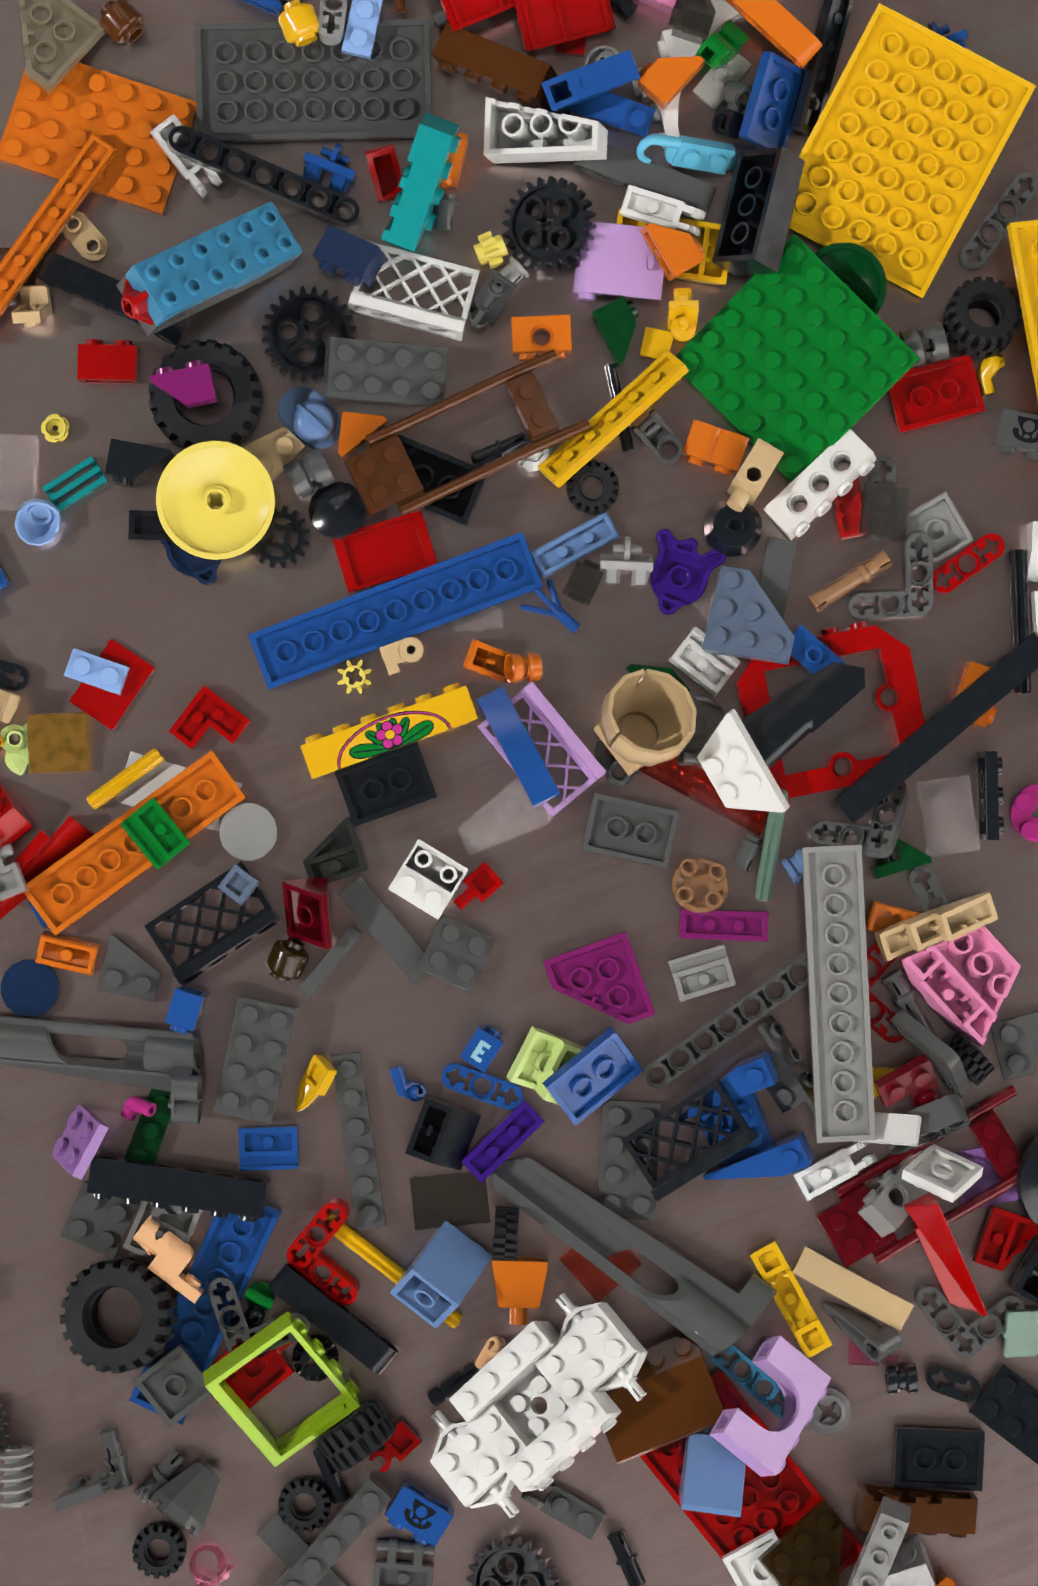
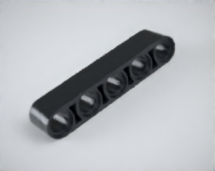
M286 1262L268 1285L278 1297L297 1312L305 1315L312 1324L374 1373L380 1375L398 1353L396 1347L344 1305L335 1302L291 1266L290 1263Z

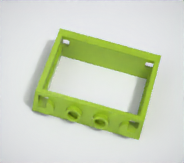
M289 1311L203 1372L204 1384L207 1390L274 1467L360 1407L357 1395L360 1391L351 1378L348 1380L342 1375L343 1370L334 1358L328 1359L324 1354L326 1350L317 1338L312 1340L307 1334L308 1328L299 1317L295 1319ZM291 1332L340 1390L341 1394L276 1440L224 1379Z

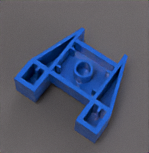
M768 1050L740 1061L719 1079L749 1127L753 1126L759 1137L707 1170L703 1175L705 1180L785 1176L809 1167L815 1158L803 1131L776 1141L755 1092L775 1085L779 1079V1074ZM713 1088L706 1093L704 1105L720 1108L721 1097L716 1089ZM700 1097L697 1098L694 1102L699 1103ZM688 1106L681 1113L680 1119L686 1120L696 1116L698 1108ZM703 1110L700 1124L716 1128L718 1113ZM723 1115L720 1130L734 1132L740 1128L734 1117ZM704 1131L706 1138L709 1142V1145L711 1146L713 1144L714 1133ZM719 1135L718 1141L726 1136Z

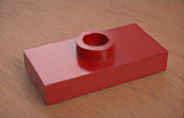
M859 477L852 482L853 487L847 494L842 497L837 496L833 500L841 540L870 534Z

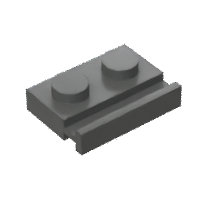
M103 1469L91 1475L89 1480L85 1481L84 1477H80L67 1484L69 1489L60 1494L58 1498L52 1500L56 1510L59 1511L106 1494V1491L111 1490L124 1480L120 1469L109 1473L107 1469Z

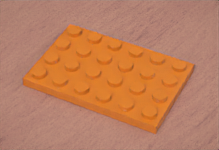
M79 62L51 93H48L27 77L25 68L0 142V161L59 181L90 135L95 133L116 148L118 152L90 191L163 216L178 169L152 137L150 131L173 114L183 126L193 129L197 117L196 101Z

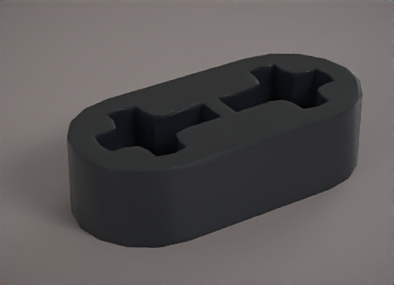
M0 659V687L12 691H22L27 688L31 679L29 671L21 665ZM17 670H20V676L24 677L23 683L18 682L16 686H13V680L5 678V673L15 674Z
M942 1364L932 1365L926 1371V1383L931 1390L967 1403L973 1402L980 1395V1384L970 1374ZM940 1371H943V1376L951 1380L950 1384L940 1382L937 1386L932 1375H938ZM967 1381H971L970 1385L974 1390L973 1392L968 1391L966 1395H963V1391L955 1386L956 1382L966 1385Z

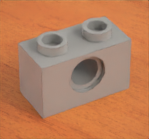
M904 1166L894 1172L891 1169L888 1170L879 1179L878 1182L881 1185L878 1189H872L862 1199L865 1204L858 1211L863 1219L882 1238L896 1231L909 1216L904 1205L928 1192L901 1179Z

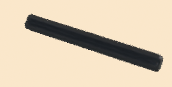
M1013 549L1009 552L1013 648L1029 636L1026 551L1024 549ZM1031 675L1014 688L1015 694H1028L1031 692Z

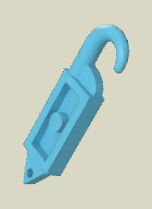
M651 134L639 142L636 150L638 159L650 164L651 159L644 154L646 148L652 145L665 147V158L672 166L725 175L728 170L735 169L738 157L733 144L683 135L675 137L664 134Z

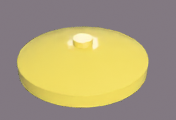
M203 441L183 449L165 467L157 486V513L165 532L181 549L205 559H228L248 551L265 535L275 510V490L266 467L252 452L228 441Z

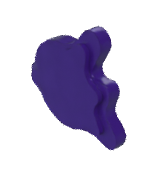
M661 529L656 534L659 554L653 564V571L650 573V583L658 599L659 610L665 615H672L679 608L694 603L703 595L708 585L710 573L725 562L726 555L716 550L700 555L697 553L698 542L694 538L677 540L669 530Z

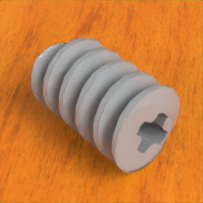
M4 1444L3 1449H5V1452L0 1453V1460L5 1461V1464L0 1465V1471L4 1472V1476L0 1477V1483L4 1484V1487L0 1488V1495L4 1496V1499L0 1500V1507H27L29 1502L33 1500V1494L28 1491L33 1488L34 1483L28 1479L33 1477L34 1472L28 1467L34 1464L33 1458L29 1457V1455L33 1454L34 1448L28 1444Z

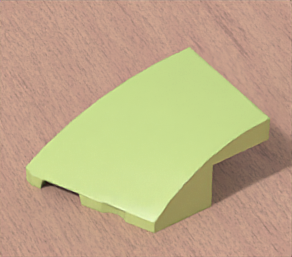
M532 1026L506 1077L510 1082L534 1089L543 1100L558 1104L542 1082L585 1047Z

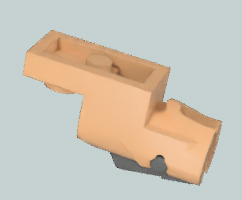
M150 1215L132 1239L149 1256L151 1254L156 1256L148 1266V1269L195 1304L205 1289L200 1286L202 1282L190 1273H187V1275L182 1273V1270L195 1254L192 1247L187 1243V1233L156 1216Z

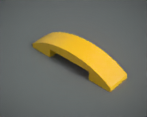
M773 1241L750 1254L762 1279L777 1290L773 1298L804 1355L809 1359L832 1346L833 1344L777 1243Z

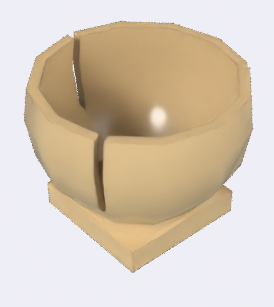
M641 669L621 677L605 695L601 721L593 730L629 776L643 766L651 767L678 756L693 737L697 709L688 689L670 674L646 669L645 671Z

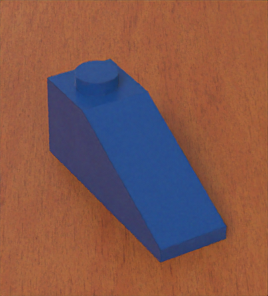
M606 92L564 110L599 121L604 125L637 137H646L656 109Z

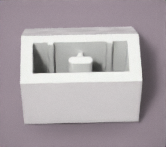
M418 839L388 889L434 918L439 919L469 869Z

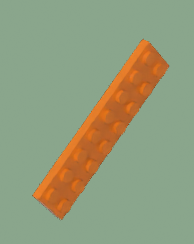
M212 750L27 883L29 890L23 893L55 936L153 866L120 825L154 797L188 840L246 799L244 793Z

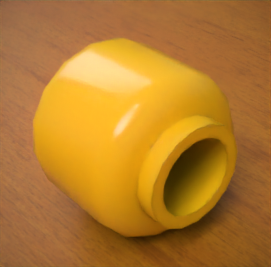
M293 0L283 6L284 11L278 18L285 40L295 44L297 47L308 45L317 40L319 21L314 7L309 3H301L300 0Z

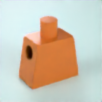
M516 1257V1261L492 1259L498 1307L510 1308V1324H527L528 1308H540L548 1269V1258Z

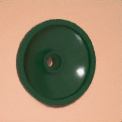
M834 243L814 253L845 284H848L850 289L876 315L880 312L886 298L887 279L881 263L869 250L853 243Z

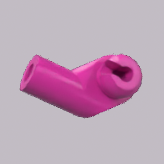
M131 1096L122 1105L124 1108L121 1111V1117L130 1121L135 1120L137 1113L152 1117L156 1112L157 1106L155 1103L141 1097Z

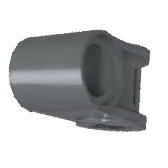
M652 409L649 411L650 415L637 427L633 426L630 429L660 462L666 465H674L682 457V442L672 432L663 418ZM667 443H672L678 448V453L673 457H666L661 452V448Z

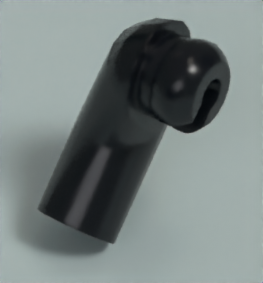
M251 1305L244 1312L249 1328L261 1324L265 1317L264 1309L258 1305ZM240 1316L232 1318L229 1326L237 1325L240 1321Z

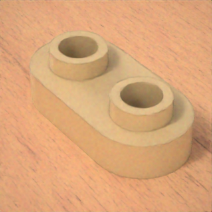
M76 210L61 233L86 261L99 263L107 257L109 244L91 221L82 212ZM77 220L79 222L78 227L70 229V221ZM91 242L98 243L96 251L88 250V245Z

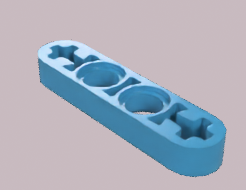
M732 1344L725 1349L726 1353L731 1357L734 1352L738 1355L731 1359L729 1366L726 1367L724 1364L728 1361L723 1355L719 1354L715 1357L707 1352L708 1358L779 1419H782L783 1413L781 1412L782 1407L780 1403L774 1400L773 1405L769 1403L776 1397L778 1391L781 1390L771 1377L752 1363V1359ZM745 1361L750 1365V1372L747 1376L739 1377L734 1373V1366L738 1362ZM768 1380L772 1383L773 1390L769 1395L762 1396L757 1393L756 1386L760 1381ZM780 1393L779 1397L784 1401L783 1394Z

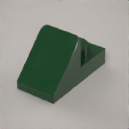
M897 839L895 847L897 859L893 860L892 855L875 860L876 866L870 867L873 879H879L931 863L932 859L931 856Z

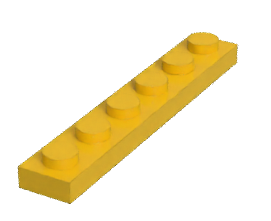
M666 350L589 420L591 429L569 438L538 466L540 472L556 487L560 488L689 372L686 365L670 351Z

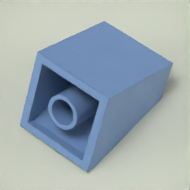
M445 1221L432 1235L393 1287L390 1294L436 1329L460 1305L492 1256L481 1245L464 1235L458 1227Z
M713 1427L686 1437L679 1489L681 1509L741 1517L746 1464L709 1435Z

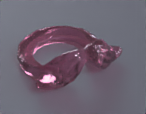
M214 1545L198 1547L189 1559V1569L196 1581L195 1586H217L220 1582L227 1580L231 1570L234 1568V1565L227 1563L221 1549ZM205 1550L213 1552L217 1557L218 1579L216 1581L207 1578L196 1569V1558L198 1554Z

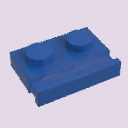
M298 1125L238 1128L240 1171L299 1169Z

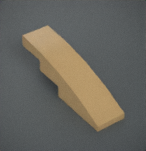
M984 892L926 911L879 930L874 934L882 959L890 961L912 950L919 952L943 940L950 942L998 920V916L990 892Z
M805 1247L792 1272L899 1331L902 1330L914 1307V1304L865 1276L845 1268L842 1264L832 1261L810 1247Z

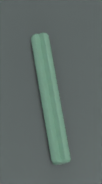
M780 789V790L782 791L784 797H785L786 800H787V799H788V792H787V790ZM768 812L755 890V899L759 901H769L771 899L785 812Z

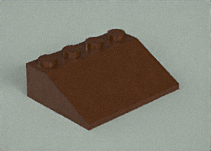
M681 1334L645 1349L648 1353L637 1374L638 1379L636 1382L647 1394L640 1401L637 1402L628 1389L624 1387L605 1391L622 1411L615 1418L617 1423L605 1432L617 1464L713 1427L724 1410L698 1344L686 1335Z

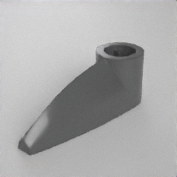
M829 1301L823 1302L822 1308L827 1315L873 1362L878 1363L902 1346L901 1337L892 1326L885 1325L881 1327L853 1309Z

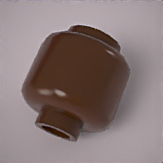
M109 1L101 9L100 26L114 42L118 44H131L142 34L144 29L142 26L143 17L128 1Z

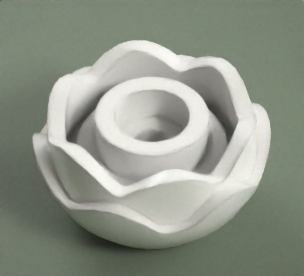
M552 448L540 451L519 461L518 464L528 472L539 470L538 466L553 453Z

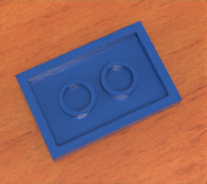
M763 51L738 137L761 149L779 147L786 149L792 131L791 123L805 70L771 51Z
M610 1027L542 1082V1084L570 1121L576 1126L643 1072V1069L616 1032Z

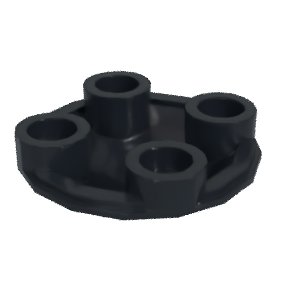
M340 481L334 482L323 489L319 488L312 496L308 508L310 521L316 530L325 536H330L334 540H340L358 530L368 513L357 488L350 483Z

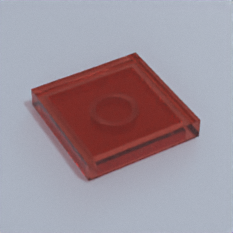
M573 1248L567 1250L559 1258L597 1302H600L619 1285ZM630 1249L607 1257L608 1260L628 1275L642 1264Z

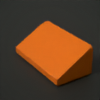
M43 931L40 935L35 963L92 976L101 944L62 934L55 936L53 932Z

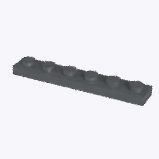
M361 1051L333 1055L331 1059L332 1066L337 1071L334 1079L357 1230L383 1227L386 1226Z

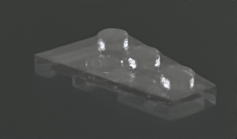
M517 778L463 823L458 830L468 855H471L549 824L550 821L542 805L533 807Z

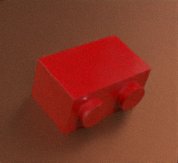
M86 339V344H78L77 380L81 383L139 384L140 348L137 345H133V341L115 340V345L103 344V340Z

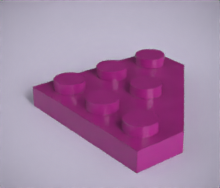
M626 931L543 961L552 988L562 994L572 997L626 1024L655 1015Z

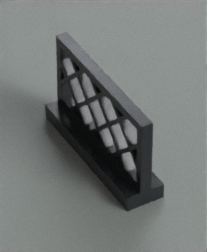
M242 861L237 864V866L250 874ZM229 869L145 925L146 930L174 972L173 975L179 984L187 985L282 922L259 886L255 888V894L252 893L249 896L259 898L264 906V909L255 915L244 913L246 902L243 906H240L239 912L224 909L227 894L224 892L222 893L219 908L204 905L209 891L212 889L221 891L217 887L231 870ZM201 897L199 904H198V903H193L194 901H196L197 899H199V898ZM188 905L199 907L195 924L180 921L182 909ZM203 908L219 911L215 928L200 925ZM223 912L238 915L237 925L231 931L220 929ZM176 914L175 920L169 919L170 917ZM243 916L249 917V919L242 923ZM163 922L174 923L171 940L160 938L154 928ZM179 925L194 927L191 944L176 941ZM199 929L214 931L212 943L207 947L195 945ZM219 933H224V934H225V935H223L222 937H220V938L218 939V934H219ZM164 943L170 944L168 950L165 947ZM174 945L190 948L187 960L177 966L172 958ZM194 949L201 950L195 955H193Z
M717 1078L621 1140L652 1187L651 1193L656 1201H659L757 1139L759 1135L753 1126L749 1127L726 1089ZM713 1088L716 1089L721 1097L720 1108L704 1105L706 1093ZM700 1097L699 1103L692 1102ZM687 1105L698 1108L696 1123L680 1119L683 1107ZM703 1110L718 1113L716 1128L700 1125ZM677 1112L676 1118L669 1117L673 1113ZM723 1115L734 1117L740 1128L734 1132L720 1130ZM663 1120L674 1123L672 1138L657 1135L659 1122ZM679 1125L694 1128L692 1143L677 1140ZM653 1127L652 1133L646 1132L648 1129ZM699 1130L714 1133L713 1144L710 1147L697 1145ZM639 1135L651 1138L648 1153L637 1150L632 1139ZM719 1135L726 1136L718 1141ZM655 1140L671 1143L668 1158L653 1154ZM675 1145L691 1148L689 1159L686 1162L673 1159ZM695 1150L702 1151L694 1156ZM652 1160L667 1163L665 1175L658 1179L655 1178L650 1170ZM671 1165L678 1166L675 1169L671 1170Z

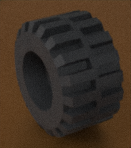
M981 276L974 277L972 282L969 279L966 280L961 287L958 286L945 308L942 321L945 322L943 325L945 333H949L947 340L949 343H956L955 349L960 352L963 349L966 351L965 355L972 357L973 354H977V358H984L986 354L992 357L998 351L1002 352L1005 350L1007 345L1010 344L1021 324L1022 310L1018 307L1020 304L1019 297L1012 296L1014 290L1011 287L1006 289L1003 286L1005 282L1001 280L998 283L993 282V277L988 276L983 281ZM980 308L988 311L995 319L996 326L984 327L978 325L972 320L968 310Z
M370 1399L362 1402L360 1407L318 1437L316 1444L335 1471L343 1472L357 1465L391 1438L396 1427L377 1400Z

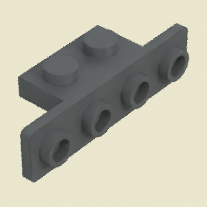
M771 1015L758 1026V1030L772 1050L769 1054L779 1074V1079L775 1085L767 1087V1090L782 1113L805 1101L814 1114L812 1072L807 1069L801 1060L799 1051L792 1046L786 1037L782 1025Z

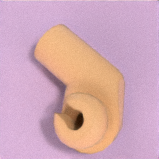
M501 1336L489 1338L474 1365L481 1370L506 1346L504 1338Z

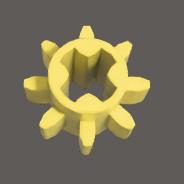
M491 231L478 235L479 243L473 245L480 265L483 266L488 263L490 269L503 265L502 257L508 255V251L501 235L493 237Z
M347 660L348 668L346 670H337L340 674H343V679L338 681L337 684L348 685L347 694H350L353 688H357L358 692L363 694L362 686L364 684L372 685L369 680H366V675L370 674L372 669L363 670L361 668L363 660H360L357 666H353L351 661ZM356 669H359V675L363 677L362 681H356L354 685H350L351 679L347 677V674L349 672L354 673Z

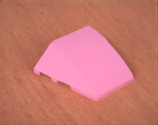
M983 926L950 942H939L902 959L911 986L944 1023L954 1032L962 1033L971 1042L983 1047L987 1039L986 1035L998 1016L997 1012L1004 998L1007 997L1021 968V965L991 932Z

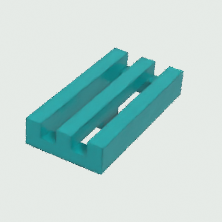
M90 456L42 488L47 493L50 501L61 512L108 482L94 458ZM90 465L93 469L56 493H53L52 490ZM96 474L99 479L62 503L58 501L60 497Z

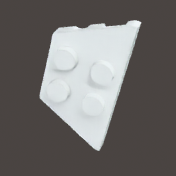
M730 710L697 756L700 764L726 808L785 812L790 805L736 710Z

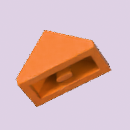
M342 411L338 454L342 460L366 442V435L377 431L379 426L384 428L388 425L387 419L380 415Z
M472 639L463 668L506 683L504 660L509 653Z

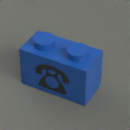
M406 1480L402 1482L385 1511V1516L388 1517L387 1521L393 1527L399 1530L405 1528L413 1533L412 1537L419 1543L426 1546L430 1543L434 1547L454 1515L453 1509Z

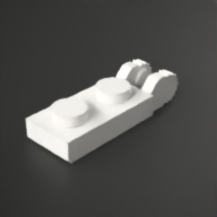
M173 114L150 131V134L185 180H189L192 187L203 198L208 193L205 186L195 176V173L203 169L210 182L216 187L222 181L216 172L170 152L167 147V137L173 128L182 125ZM177 133L173 136L175 146L178 148L188 146L189 140L186 135ZM200 150L202 157L209 160L203 151Z
M628 185L619 215L647 224L652 223L689 233L692 237H699L701 231L699 228L679 222L682 213L693 219L703 220L706 212L686 205L683 201Z
M853 1142L846 1148L843 1146L812 1163L809 1167L793 1173L806 1200H811L859 1174V1170L874 1163L877 1160L875 1154H868L856 1163H853L849 1156L865 1148L868 1143Z

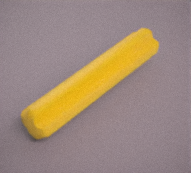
M152 749L87 796L86 799L93 809L100 808L162 763L164 759L157 749Z

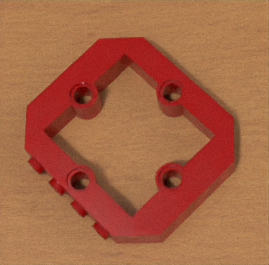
M867 621L850 624V630L839 632L838 627L821 630L822 636L816 638L838 657L877 649L884 684L879 685L874 690L872 702L878 710L890 713L897 747L925 723L910 648L878 626H868ZM790 656L789 665L751 659L735 683L742 719L770 702L765 676L766 671L801 664L792 656ZM885 689L892 690L895 694V702L891 706L885 705L881 700V694ZM837 752L828 759L826 767L785 775L781 758L769 770L779 788L787 790L788 798H794L848 787L886 755L857 760L848 752ZM840 758L846 759L850 764L849 771L844 775L838 774L835 770V763Z

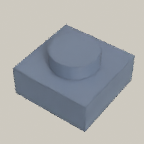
M234 864L217 888L243 906L260 882Z

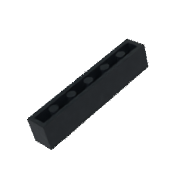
M95 1154L91 1161L87 1192L94 1193V1198L100 1200H111L112 1196L123 1198V1202L127 1204L139 1205L141 1201L152 1202V1207L169 1209L170 1205L181 1206V1211L187 1213H199L200 1209L211 1211L210 1215L214 1217L227 1218L228 1214L240 1215L239 1220L257 1222V1218L262 1219L265 1215L270 1180Z

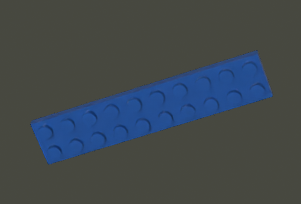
M521 532L248 634L268 690L375 651L380 647L404 638L415 636L530 593L536 587L539 589L543 588L524 534Z

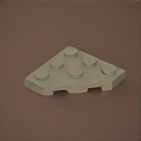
M19 0L26 75L48 93H51L105 34L104 29L100 26V22L70 0Z

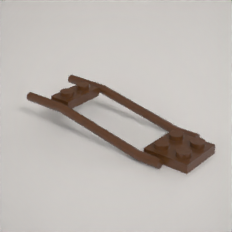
M553 349L366 435L365 440L371 449L346 459L344 463L369 516L394 504L398 505L402 516L407 515L540 451L591 429L589 421L585 418L560 430L535 374L532 373V371L558 360L556 352ZM505 383L513 404L533 442L424 493V488L397 434Z

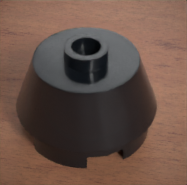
M727 498L717 502L708 511L704 521V533L710 546L717 552L726 556H740L751 551L759 542L762 534V520L754 506L746 504L742 512H737L727 505L729 500Z

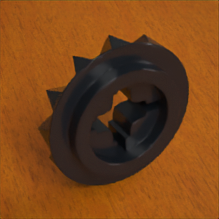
M317 1334L309 1335L312 1340L317 1338L326 1350L324 1354L329 1360L334 1358L337 1362L339 1361L338 1350L329 1338ZM298 1342L292 1354V1364L296 1373L306 1381L320 1382L329 1378L316 1363L306 1366L310 1355Z

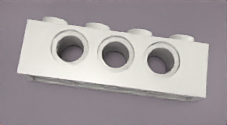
M849 429L833 446L828 447L763 510L790 540L795 536H802L809 529V523L817 515L821 517L831 508V502L837 496L842 497L853 487L852 482L860 475L865 476L873 469L874 462L877 460L874 452ZM841 461L851 462L847 470H836L837 465ZM827 481L829 486L825 491L818 492L815 491L817 483ZM800 501L808 503L804 511H793L796 503Z

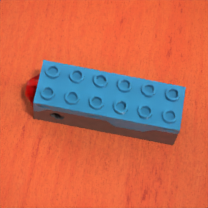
M271 201L133 265L116 286L122 294L121 306L124 313L132 319H137L147 336H150L285 271L303 251Z

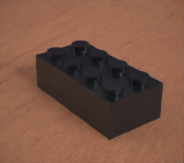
M783 147L739 151L712 263L733 275L778 273L805 163L804 160Z
M397 434L424 488V493L479 468ZM487 477L424 506L420 510L467 528Z

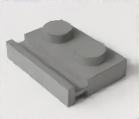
M724 944L668 960L680 1002L736 985Z

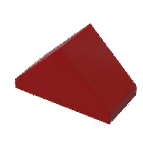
M394 144L365 151L378 202L396 198L398 192L402 191V188L398 187L402 175Z

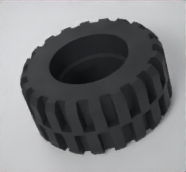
M199 339L191 340L188 345L183 346L180 344L174 347L175 351L170 355L166 353L161 359V365L159 368L155 367L152 375H155L156 370L172 366L174 370L186 368L185 364L188 362L202 360L203 364L208 363L212 371L220 373L229 381L234 398L229 413L222 420L210 425H201L192 422L183 414L178 400L154 386L153 383H149V408L153 413L156 425L172 443L183 449L193 444L210 440L228 441L237 445L244 442L243 439L248 434L251 435L256 427L254 425L257 420H260L262 414L261 404L263 403V393L259 377L247 358L226 343L221 344L211 339H207V342H200Z
M115 1258L90 1265V1268L76 1275L77 1280L70 1282L66 1291L69 1295L62 1298L60 1307L65 1308V1314L59 1315L60 1324H65L66 1332H63L62 1335L64 1341L70 1340L73 1344L69 1350L74 1356L80 1354L82 1356L81 1362L86 1366L94 1365L96 1371L103 1373L111 1371L112 1374L138 1369L155 1361V1357L162 1355L168 1348L166 1343L173 1340L176 1332L172 1330V1326L178 1324L179 1316L173 1314V1307L178 1306L177 1298L171 1299L169 1291L173 1290L172 1286L166 1282L164 1283L160 1277L148 1269L149 1263L144 1261L137 1262L134 1258ZM114 1287H122L128 1290L137 1299L141 1308L142 1321L140 1329L134 1339L125 1343H117L108 1338L100 1328L97 1318L100 1298L105 1291Z

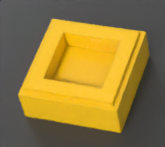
M645 327L639 357L656 360L666 350L670 351L673 340L671 332Z

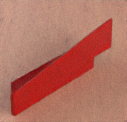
M69 816L53 836L47 830H41L12 863H19L27 884L95 834L75 816ZM20 893L1 901L0 919L27 898L26 895Z
M929 1192L905 1204L906 1211L916 1223L913 1225V1229L947 1301L950 1304L976 1311L982 1316L988 1315L936 1199Z

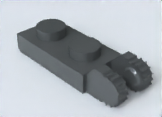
M551 1483L544 1489V1491L549 1492L545 1500L530 1491L523 1492L521 1497L590 1540L605 1516L603 1510L556 1483L554 1485Z

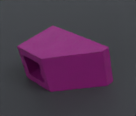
M202 360L188 362L185 364L186 368L174 370L172 366L156 370L155 375L150 376L154 386L188 408L218 402L211 367L208 363L203 364Z

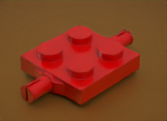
M256 1332L250 1333L252 1337L256 1334ZM287 1335L282 1337L283 1340L289 1338ZM242 1339L233 1346L234 1350L244 1343ZM293 1342L257 1355L224 1379L249 1409L295 1372L285 1359L283 1350ZM227 1350V1351H226L225 1353H223L220 1357H218L215 1361H213L212 1365H214V1364L217 1363L219 1360H221L223 1357H225L226 1355H228V1354H229V1351Z

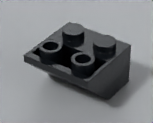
M426 1095L405 1154L432 1164L461 1171L463 1166L461 1160L468 1153L481 1115Z

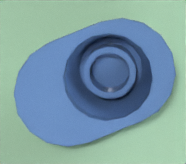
M303 386L291 388L284 393L279 401L278 412L280 420L287 429L303 444L313 449L328 448L336 443L340 436L341 418L336 410L319 393Z

